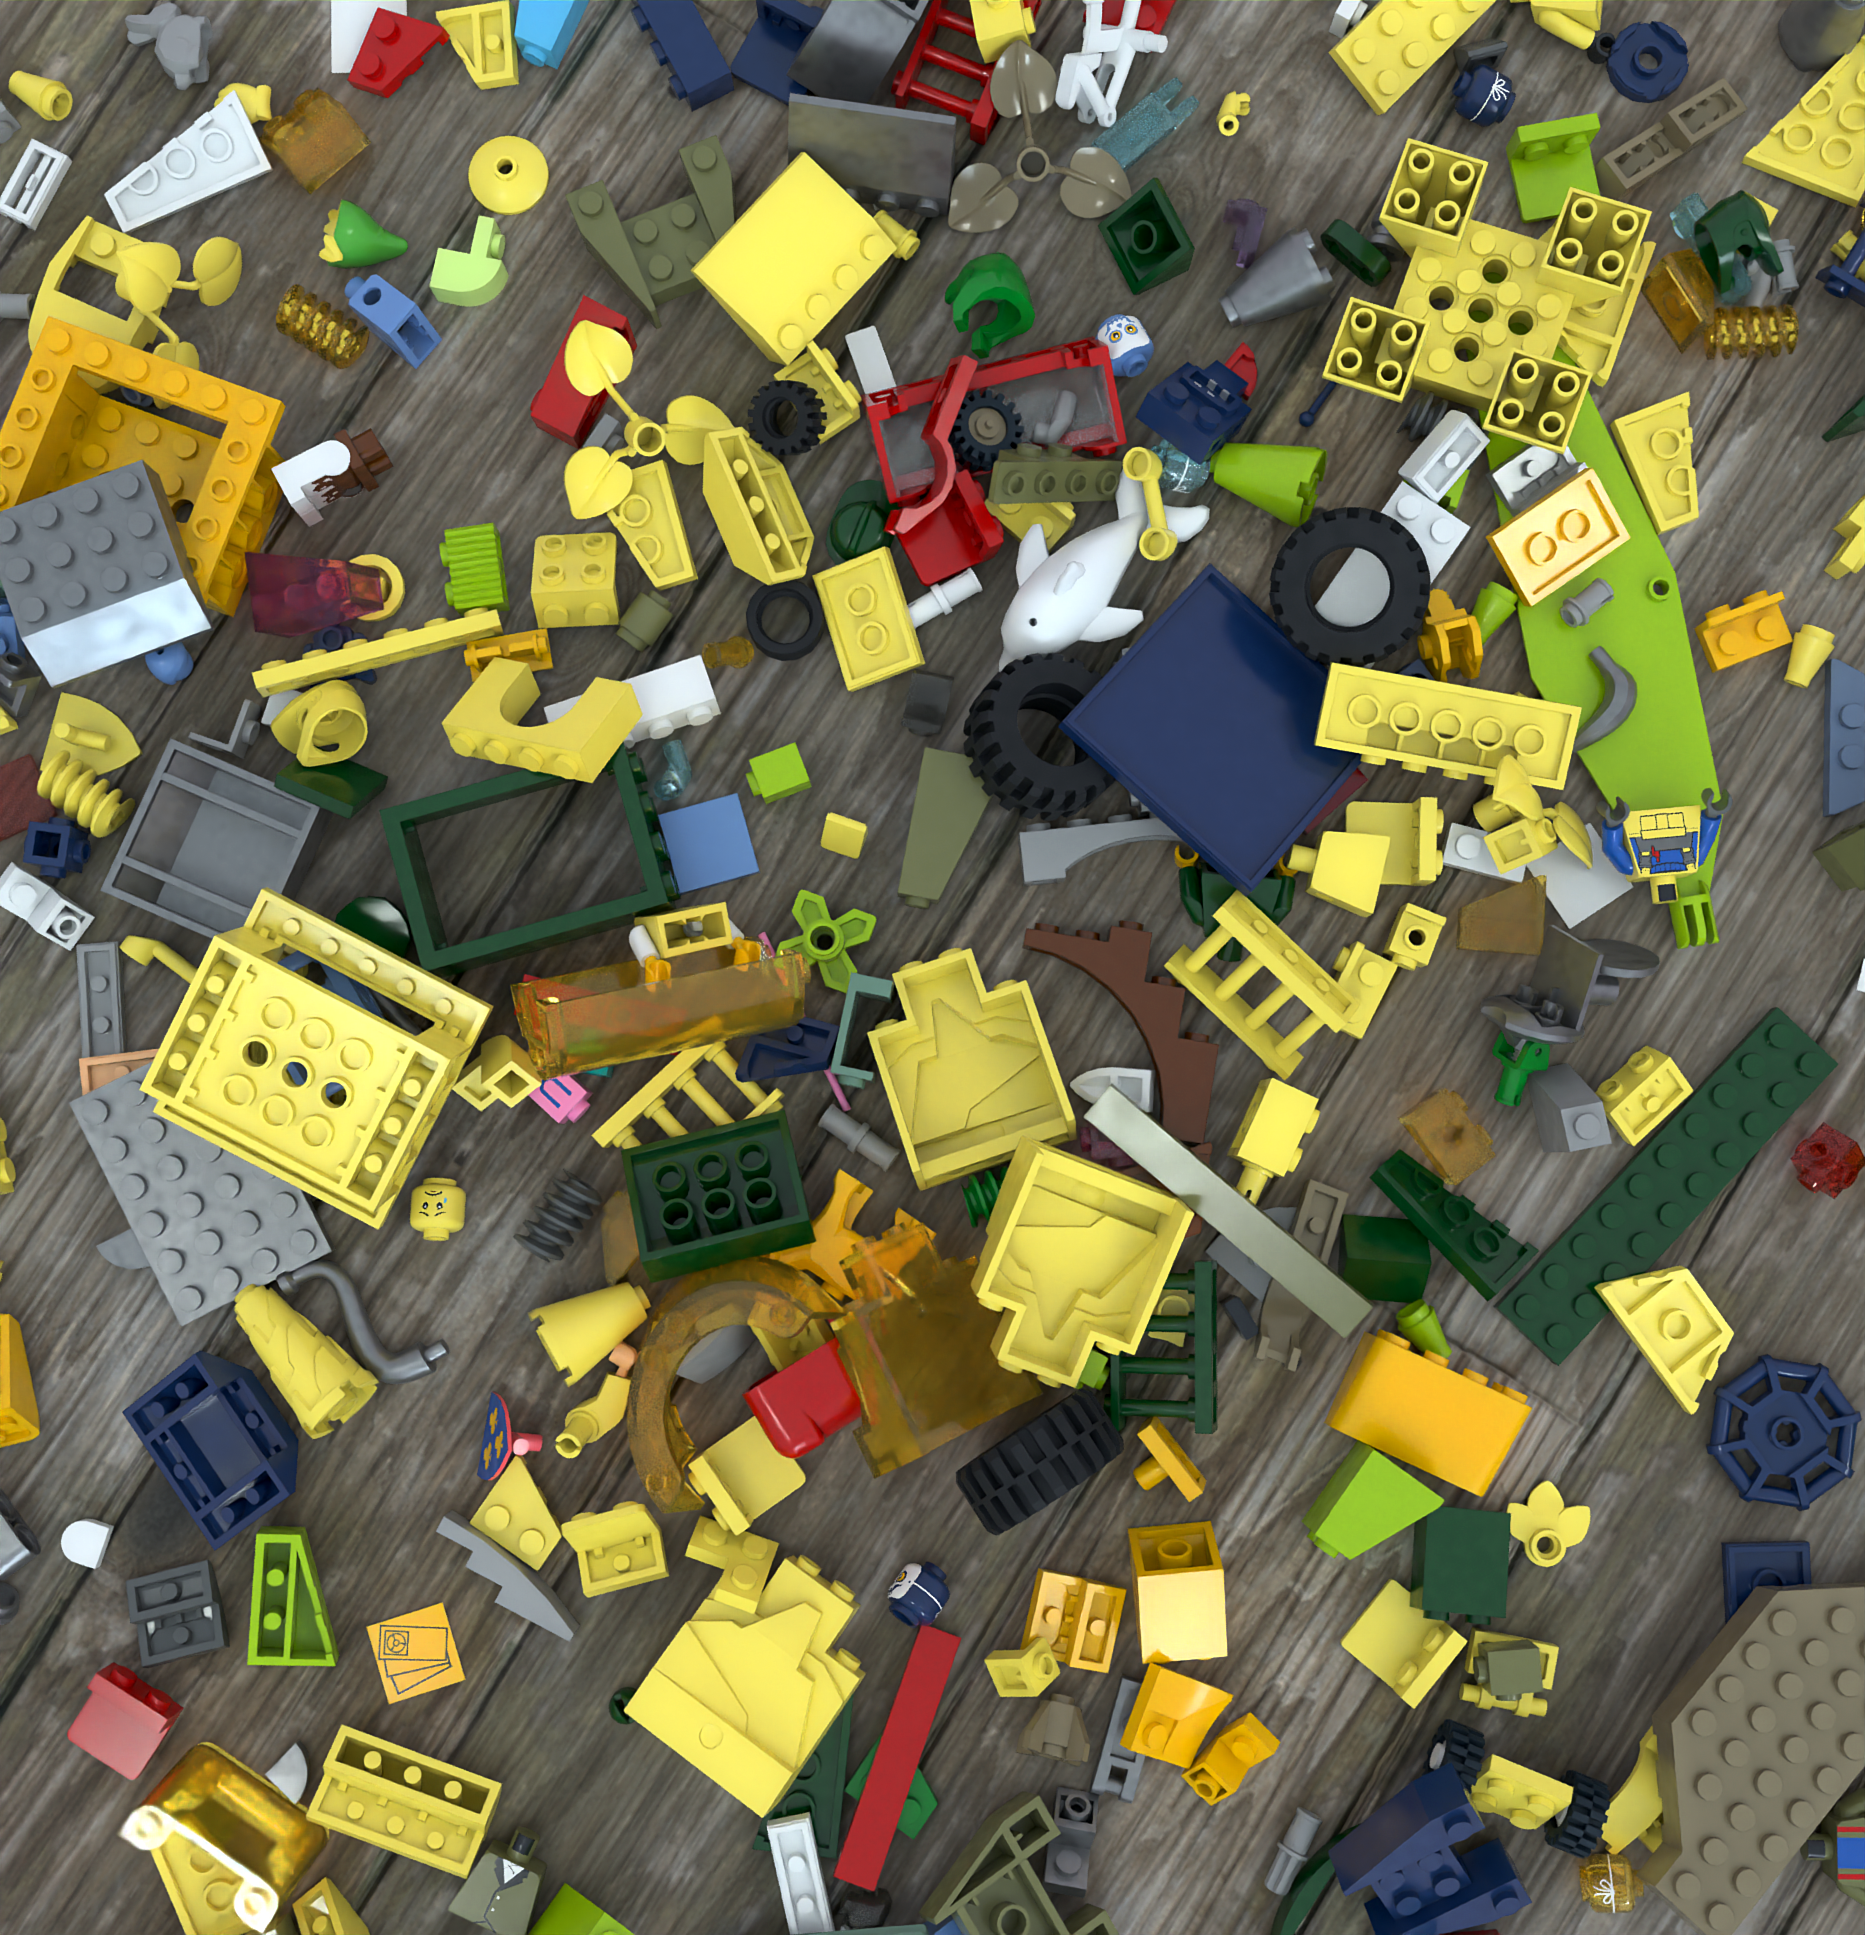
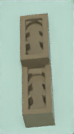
M1725 78L1720 79L1669 111L1660 122L1602 157L1594 167L1599 190L1606 198L1620 201L1743 115L1748 108Z

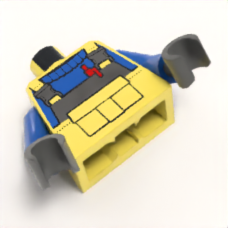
M1706 788L1701 794V799L1707 808L1702 811L1700 805L1630 811L1628 804L1617 796V805L1611 812L1609 805L1602 800L1597 804L1598 813L1605 818L1602 822V852L1619 873L1625 874L1628 882L1650 881L1652 904L1678 901L1676 878H1683L1697 873L1698 867L1703 865L1715 841L1722 819L1721 815L1731 809L1733 799L1728 791L1724 789L1721 799L1711 803L1714 798V792L1711 788Z

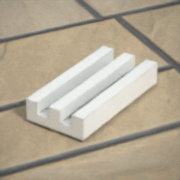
M31 139L0 197V214L5 217L9 216L14 221L20 224L23 223L35 231L67 173L72 160L67 155ZM41 153L44 154L35 174L30 176L25 185L26 190L16 209L12 208Z

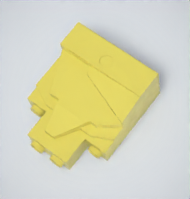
M961 948L949 949L938 956L939 959L924 964L922 961H914L900 967L899 972L893 973L892 976L907 1020L900 1022L897 1019L886 1020L877 1024L875 1030L867 1032L899 1133L920 1191L1012 1161L1022 1135L1053 1147L1077 1139L1075 1116L1027 980L1018 983L1016 980H1007L994 986V991L986 993L971 948L963 951Z
M1022 1135L985 1231L988 1234V1239L979 1258V1266L971 1282V1287L975 1295L979 1297L978 1302L981 1305L998 1312H1002L1003 1307H1006L990 1345L996 1359H998V1364L1014 1373L1020 1374L1023 1369L1038 1374L1037 1379L1052 1387L1060 1388L1063 1383L1076 1388L1095 1341H1097L1095 1345L1107 1353L1119 1355L1120 1351L1135 1355L1194 1216V1212L1172 1192Z
M792 1555L784 1559L763 1590L754 1614L715 1601L714 1597L720 1582L719 1580L692 1619L685 1622L624 1709L626 1714L762 1818L780 1803L866 1675L863 1670L858 1668L861 1662L853 1654L843 1648H840L838 1652L832 1648L861 1606L853 1600L856 1594L838 1580H834L831 1584L819 1575L821 1568L804 1555H800L799 1558Z

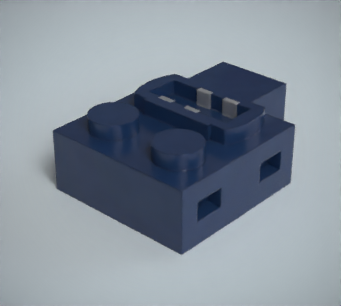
M1218 360L1204 370L1197 365L1193 366L1187 362L1147 393L1136 418L1198 465H1201L1241 430L1252 410L1241 399L1249 383Z

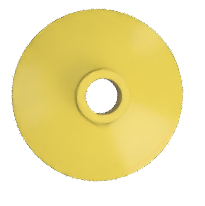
M501 136L486 142L477 150L469 166L468 178L471 190L482 206L497 214L516 215L531 209L542 199L549 182V170L543 154L533 143L516 136ZM505 165L513 166L512 171L508 174H501L499 172Z

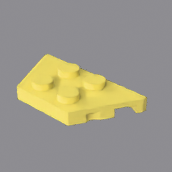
M1652 241L1643 242L1639 246L1622 295L1570 309L1557 345L1581 369L1593 372L1591 379L1601 387L1609 379L1656 243Z
M1675 1266L1599 1283L1594 1287L1682 1409L1691 1415L1694 1414L1700 1405L1695 1402L1706 1379L1712 1380L1718 1368V1359L1726 1351L1734 1332L1687 1268Z

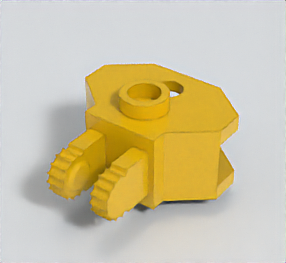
M1433 588L1430 591L1428 608L1423 617L1422 635L1417 637L1420 656L1425 660L1426 668L1435 681L1447 683L1446 671L1458 667L1464 678H1478L1483 658L1481 631L1476 617L1468 615L1465 608L1455 610L1452 600L1447 595V591Z

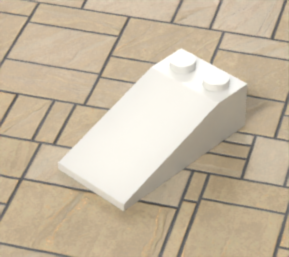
M1403 481L1381 511V513L1398 521L1414 536L1426 557L1431 583L1471 528ZM1355 548L1317 602L1315 608L1326 620L1339 626L1354 627L1369 622L1381 612L1389 596L1390 581L1385 566L1372 553ZM1375 662L1366 664L1364 668L1371 669Z

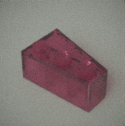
M244 552L255 632L291 638L384 610L379 569L346 561Z

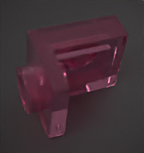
M1086 1119L1087 1127H1080V1144L1082 1152H1089L1090 1160L1108 1159V1167L1133 1165V1158L1113 1141L1099 1142L1098 1129Z

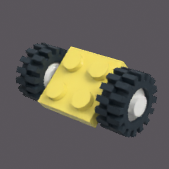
M1451 1719L1444 1720L1443 1725L1441 1724L1438 1727V1735L1434 1734L1432 1738V1747L1428 1748V1759L1424 1761L1423 1769L1425 1771L1422 1776L1452 1762L1466 1784L1478 1811L1484 1813L1494 1812L1510 1819L1514 1826L1522 1829L1536 1830L1548 1821L1544 1825V1832L1546 1833L1544 1838L1548 1845L1581 1859L1591 1854V1849L1594 1850L1598 1845L1597 1837L1601 1838L1604 1832L1601 1829L1602 1825L1607 1823L1608 1819L1605 1813L1610 1809V1801H1607L1610 1797V1790H1607L1608 1785L1575 1770L1566 1771V1775H1562L1559 1782L1494 1754L1480 1763L1485 1754V1750L1482 1749L1485 1745L1484 1734Z

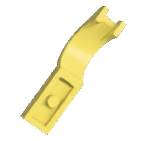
M1653 1726L1650 1727L1639 1742L1640 1752L1638 1760L1630 1776L1620 1790L1608 1800L1610 1801V1809L1605 1813L1608 1819L1607 1823L1602 1825L1601 1829L1604 1832L1601 1838L1608 1842L1605 1849L1614 1856L1643 1833L1663 1811L1662 1798L1658 1797L1656 1773L1658 1748L1657 1736L1653 1734Z

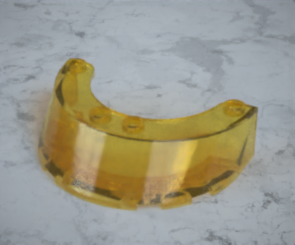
M756 1256L690 1273L669 1290L652 1314L640 1343L629 1387L627 1427L631 1453L639 1477L652 1501L663 1514L701 1510L705 1504L685 1481L683 1468L698 1448L686 1433L681 1423L677 1406L671 1403L670 1391L675 1375L690 1350L707 1335L728 1326L748 1325L768 1331L779 1338H792L800 1334L811 1319H843L847 1312L813 1279L796 1267L780 1260Z

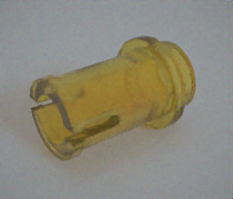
M733 636L728 641L706 643L702 649L703 662L710 669L721 666L744 668L752 661L754 656L753 645L742 636Z

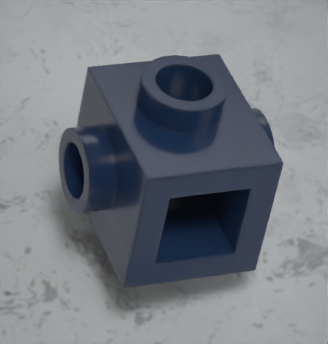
M49 817L48 823L29 821L28 832L24 841L23 862L41 868L40 875L66 879L67 872L82 873L83 864L88 862L91 852L90 841L87 840L88 833L74 828L75 821Z

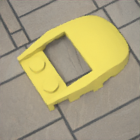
M86 216L51 260L47 268L29 323L28 340L32 353L48 316L143 350L147 343L153 344L159 329L147 316L140 314L137 308L133 307L128 320L125 321L58 292L69 267L74 268L78 261L117 277L123 268L116 251L144 242L103 225L92 217ZM167 294L165 303L153 311L158 317L162 307L166 308L170 294ZM78 370L77 374L99 394L108 393L120 387L119 384Z

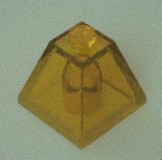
M1692 248L1671 252L1662 257L1643 281L1640 291L1682 354L1689 350L1715 322L1714 284L1701 258L1697 257Z

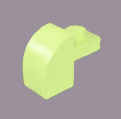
M478 216L470 254L438 248L429 286L437 301L472 307L491 301L503 290L509 275L502 260L498 259L503 257L505 236L501 234L495 218Z

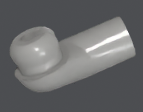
M1740 255L1736 261V273L1747 291L1741 311L1747 315L1757 316L1761 314L1771 286L1772 277L1763 272L1755 259L1748 261Z

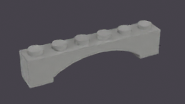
M1152 812L1148 813L1149 819L1133 820L1131 814H1122L1108 817V823L1092 825L1091 819H1076L1067 821V828L1051 829L1050 823L1027 825L1026 832H1020L1018 836L1023 887L1064 882L1066 871L1072 866L1095 853L1111 847L1154 840L1185 842Z

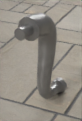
M314 1260L292 1272L284 1271L276 1276L279 1287L289 1297L297 1293L300 1285L315 1278L326 1279L336 1293L347 1335L359 1363L365 1370H370L376 1379L384 1383L405 1384L436 1372L435 1361L450 1353L449 1347L443 1339L436 1341L428 1347L422 1342H417L398 1353L387 1351L382 1346L372 1327L353 1279L347 1271L332 1261Z

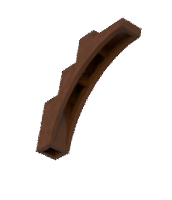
M1123 920L1119 921L1118 927L1111 926L1108 929L1106 941L1099 940V933L1085 930H1076L1075 936L1059 934L1060 927L1050 924L1035 923L1034 929L1026 928L1023 949L1053 956L1083 971L1107 989L1129 1014L1145 1041L1156 1073L1160 1102L1159 1123L1180 1141L1203 1144L1219 1045L1209 1043L1210 1036L1200 1033L1185 1032L1184 1039L1178 1038L1186 988L1176 987L1177 980L1166 977L1152 976L1151 983L1145 982L1152 932L1143 931L1144 924Z

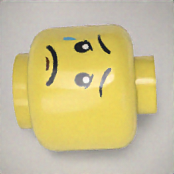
M424 1179L423 1185L414 1188L412 1191L410 1225L412 1228L424 1232L423 1239L449 1240V1233L457 1232L464 1226L465 1191L457 1187L456 1181L452 1179Z

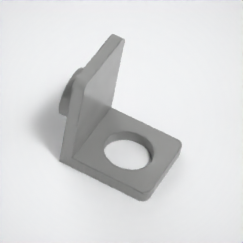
M244 700L228 744L190 732L188 738L200 745L244 759L248 746L253 745L260 731L258 719L262 707L251 700Z

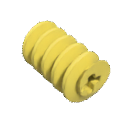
M66 750L60 751L46 765L37 785L39 796L50 799L52 805L56 808H64L65 815L70 818H77L78 824L84 828L90 827L91 833L94 836L101 838L111 834L133 812L135 800L129 798L120 804L119 802L123 796L122 790L117 788L107 795L106 792L110 786V782L107 779H102L94 785L93 782L97 772L89 769L80 775L83 762L77 759L67 765L70 759V752Z

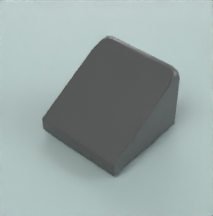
M1485 39L1455 47L1453 53L1459 73L1461 74L1463 71L1470 73L1472 69L1480 64L1487 65L1492 69L1498 67L1508 45L1506 41Z

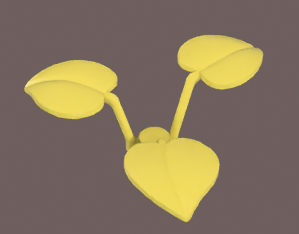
M214 237L203 243L194 258L193 274L196 280L192 282L177 281L181 270L180 258L177 251L167 244L144 242L116 251L123 268L118 274L115 283L118 296L130 301L139 310L140 314L147 316L169 339V343H161L155 348L154 355L199 371V355L195 346L186 341L179 343L177 334L153 311L165 303L167 294L172 292V288L192 291L199 289L200 301L207 306H216L225 302L235 291L241 276L242 254L239 243L224 237ZM153 397L158 409H166L173 405Z
M588 320L580 321L571 332L566 344L564 357L566 374L571 384L586 396H594L606 388L609 395L630 420L624 430V437L628 444L626 448L615 450L609 456L599 446H587L579 449L568 460L564 471V485L571 514L576 519H587L601 515L617 506L627 496L632 486L633 473L629 466L617 461L620 457L627 455L634 457L637 452L644 456H654L660 453L665 446L668 454L677 462L685 465L699 464L704 462V436L709 432L734 428L728 417L718 407L708 400L694 395L681 396L670 402L666 410L668 424H661L659 426L646 417H638L637 413L631 409L612 385V383H619L625 380L632 368L633 354L626 339L615 330Z
M1519 691L1513 694V695H1518V696L1527 697V696L1523 695L1522 693H1520ZM1511 755L1502 757L1498 764L1493 793L1473 805L1474 815L1482 828L1487 832H1493L1510 821L1514 823L1525 817L1538 820L1542 817L1543 813L1544 817L1553 820L1554 830L1562 842L1587 865V869L1592 868L1593 853L1591 840L1578 814L1563 802L1557 803L1555 809H1543L1540 797L1529 782L1528 775L1522 765Z

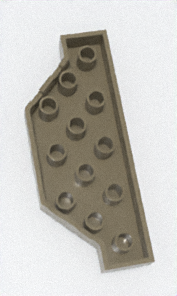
M1856 1581L1855 1583L1798 1584L1793 1586H1757L1652 1715L1653 1734L1657 1736L1658 1760H1656L1658 1797L1662 1798L1664 1824H1661L1662 1843L1635 1876L1698 1935H1732L1865 1766V1581Z

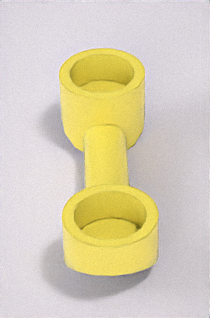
M1134 447L1126 453L1123 459V471L1128 478L1142 482L1151 528L1145 530L1141 535L1139 548L1145 558L1153 561H1163L1174 552L1178 540L1175 532L1168 529L1158 482L1162 475V463L1158 455L1152 450Z
M129 935L119 946L123 952L144 966H147L154 957L190 984L198 968L160 940Z

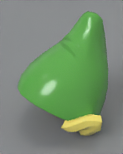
M341 199L338 210L333 209L328 213L330 222L324 227V232L327 234L323 238L325 248L320 251L319 256L327 261L328 266L343 269L361 268L403 255L408 249V242L404 238L383 229L360 206L351 201Z

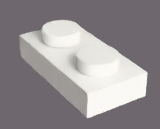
M1456 823L1448 825L1442 848L1443 865L1517 885L1522 883L1526 864L1500 874L1483 839L1484 836L1491 832Z

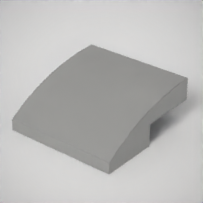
M1527 444L1488 472L1486 477L1508 511L1515 517L1584 468H1587L1585 462H1576L1568 446H1566L1564 454Z
M732 1303L698 1321L697 1324L702 1338L666 1356L671 1372L703 1384L725 1370L744 1353L757 1337L749 1323L752 1312L736 1303Z

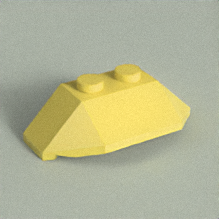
M742 426L707 433L704 436L703 494L734 566L768 586L802 578L806 574V565L810 557L814 535L783 464L770 452L763 450L761 444L749 437L750 434Z

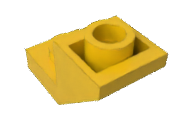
M1249 1712L1225 1726L1193 1760L1190 1769H1184L1181 1777L1200 1797L1212 1806L1235 1793L1248 1769L1272 1756L1281 1742Z

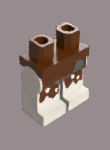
M371 428L353 438L343 429L334 434L337 441L323 442L271 468L290 505L309 527L323 520L319 509L341 497H355L363 491L364 487L368 492L376 489L379 485L374 476L393 467L383 446Z

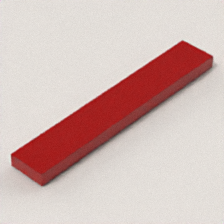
M919 1626L835 1866L833 1877L870 1891H875L959 1647L960 1637L931 1626Z

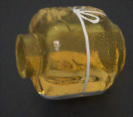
M1625 1854L1589 1855L1585 1866H1579L1582 1902H1589L1590 1907L1596 1913L1632 1912L1635 1908L1636 1897H1644L1643 1882L1635 1876L1640 1869H1632L1631 1861Z

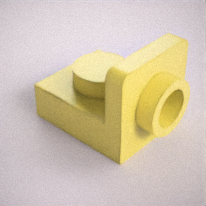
M1543 813L1542 817L1538 820L1525 817L1483 837L1500 874L1541 858L1558 848L1553 824L1544 817Z
M1037 1637L1024 1650H994L984 1659L1000 1697H1037L1060 1674L1058 1664L1045 1637Z

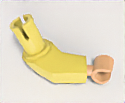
M623 1341L614 1348L608 1360L619 1366V1369L616 1373L607 1372L597 1396L581 1402L567 1414L565 1429L556 1438L558 1443H556L555 1447L559 1454L566 1458L577 1457L586 1443L597 1441L624 1417L634 1381L627 1374L637 1359L635 1348Z

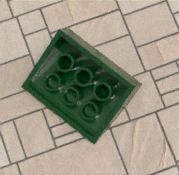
M785 1110L621 1150L640 1260L650 1283L816 1242Z

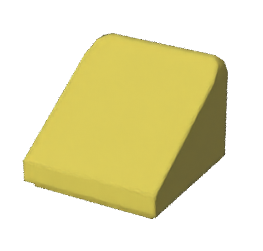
M832 812L828 813L822 834L821 846L830 851L858 859L868 834L867 826L864 823Z

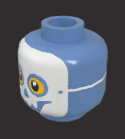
M1117 314L1109 317L1100 325L1095 339L1108 345L1114 376H1137L1147 368L1148 362L1152 358L1154 351L1152 340L1141 321L1134 316Z

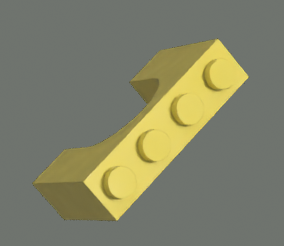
M494 657L443 720L442 725L450 740L451 747L455 753L462 756H471L493 761L497 764L525 768L533 772L539 771L566 779L593 783L643 714L630 683L596 677L573 708L562 717L540 726H517L541 693L528 663Z

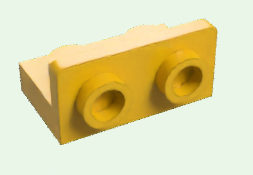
M1763 590L1742 599L1744 606L1731 610L1729 604L1705 613L1707 620L1694 629L1712 673L1793 642L1778 603L1785 599L1782 591L1769 596L1767 590Z

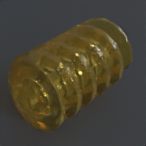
M299 284L293 285L283 296L277 310L276 327L278 331L286 336H290L296 343L304 344L307 350L313 353L317 352L320 358L326 361L330 360L332 365L339 369L352 365L366 349L369 341V328L364 325L357 331L358 322L356 319L350 317L344 321L343 311L335 309L331 312V304L323 300L317 304L318 298L316 294L309 292L304 295L303 286Z
M1782 304L1778 308L1774 305H1766L1762 309L1756 305H1751L1745 310L1740 306H1734L1729 311L1725 307L1715 308L1704 328L1706 359H1715L1717 349L1720 348L1722 358L1728 360L1732 356L1734 347H1736L1740 359H1745L1748 356L1750 347H1752L1756 358L1764 356L1766 346H1768L1770 356L1773 358L1780 355L1782 345H1785L1787 353L1792 355L1797 344L1799 320L1795 309L1789 304Z

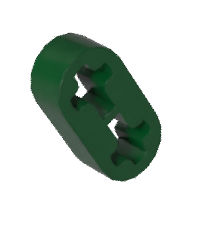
M1335 219L1320 235V240L1326 250L1371 287L1378 286L1391 272L1392 267L1388 259L1345 221Z

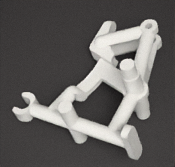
M1082 0L1086 4V26L1083 29L1084 41L1082 51L1069 53L1064 56L1055 98L1059 107L1070 110L1076 102L1079 108L1078 119L1082 123H1092L1097 115L1100 126L1112 127L1117 117L1115 108L1135 52L1149 53L1154 51L1163 53L1167 48L1168 41L1166 36L1154 34L1152 31L1135 29L1142 0H1125L1121 21L1118 26L1101 24L1102 3L1104 0ZM1098 68L1094 78L1092 71ZM1113 71H1115L1110 86L1108 88L1106 97L1104 98L1103 91L1105 89L1109 75Z

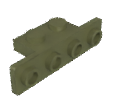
M1019 443L1017 444V449L999 450L998 460L993 465L988 500L994 504L1114 501L1116 499L1115 491L1119 485L1122 461L1117 459H1086L1073 454V447L1060 443H1049L1048 449H1042V447L1033 444Z

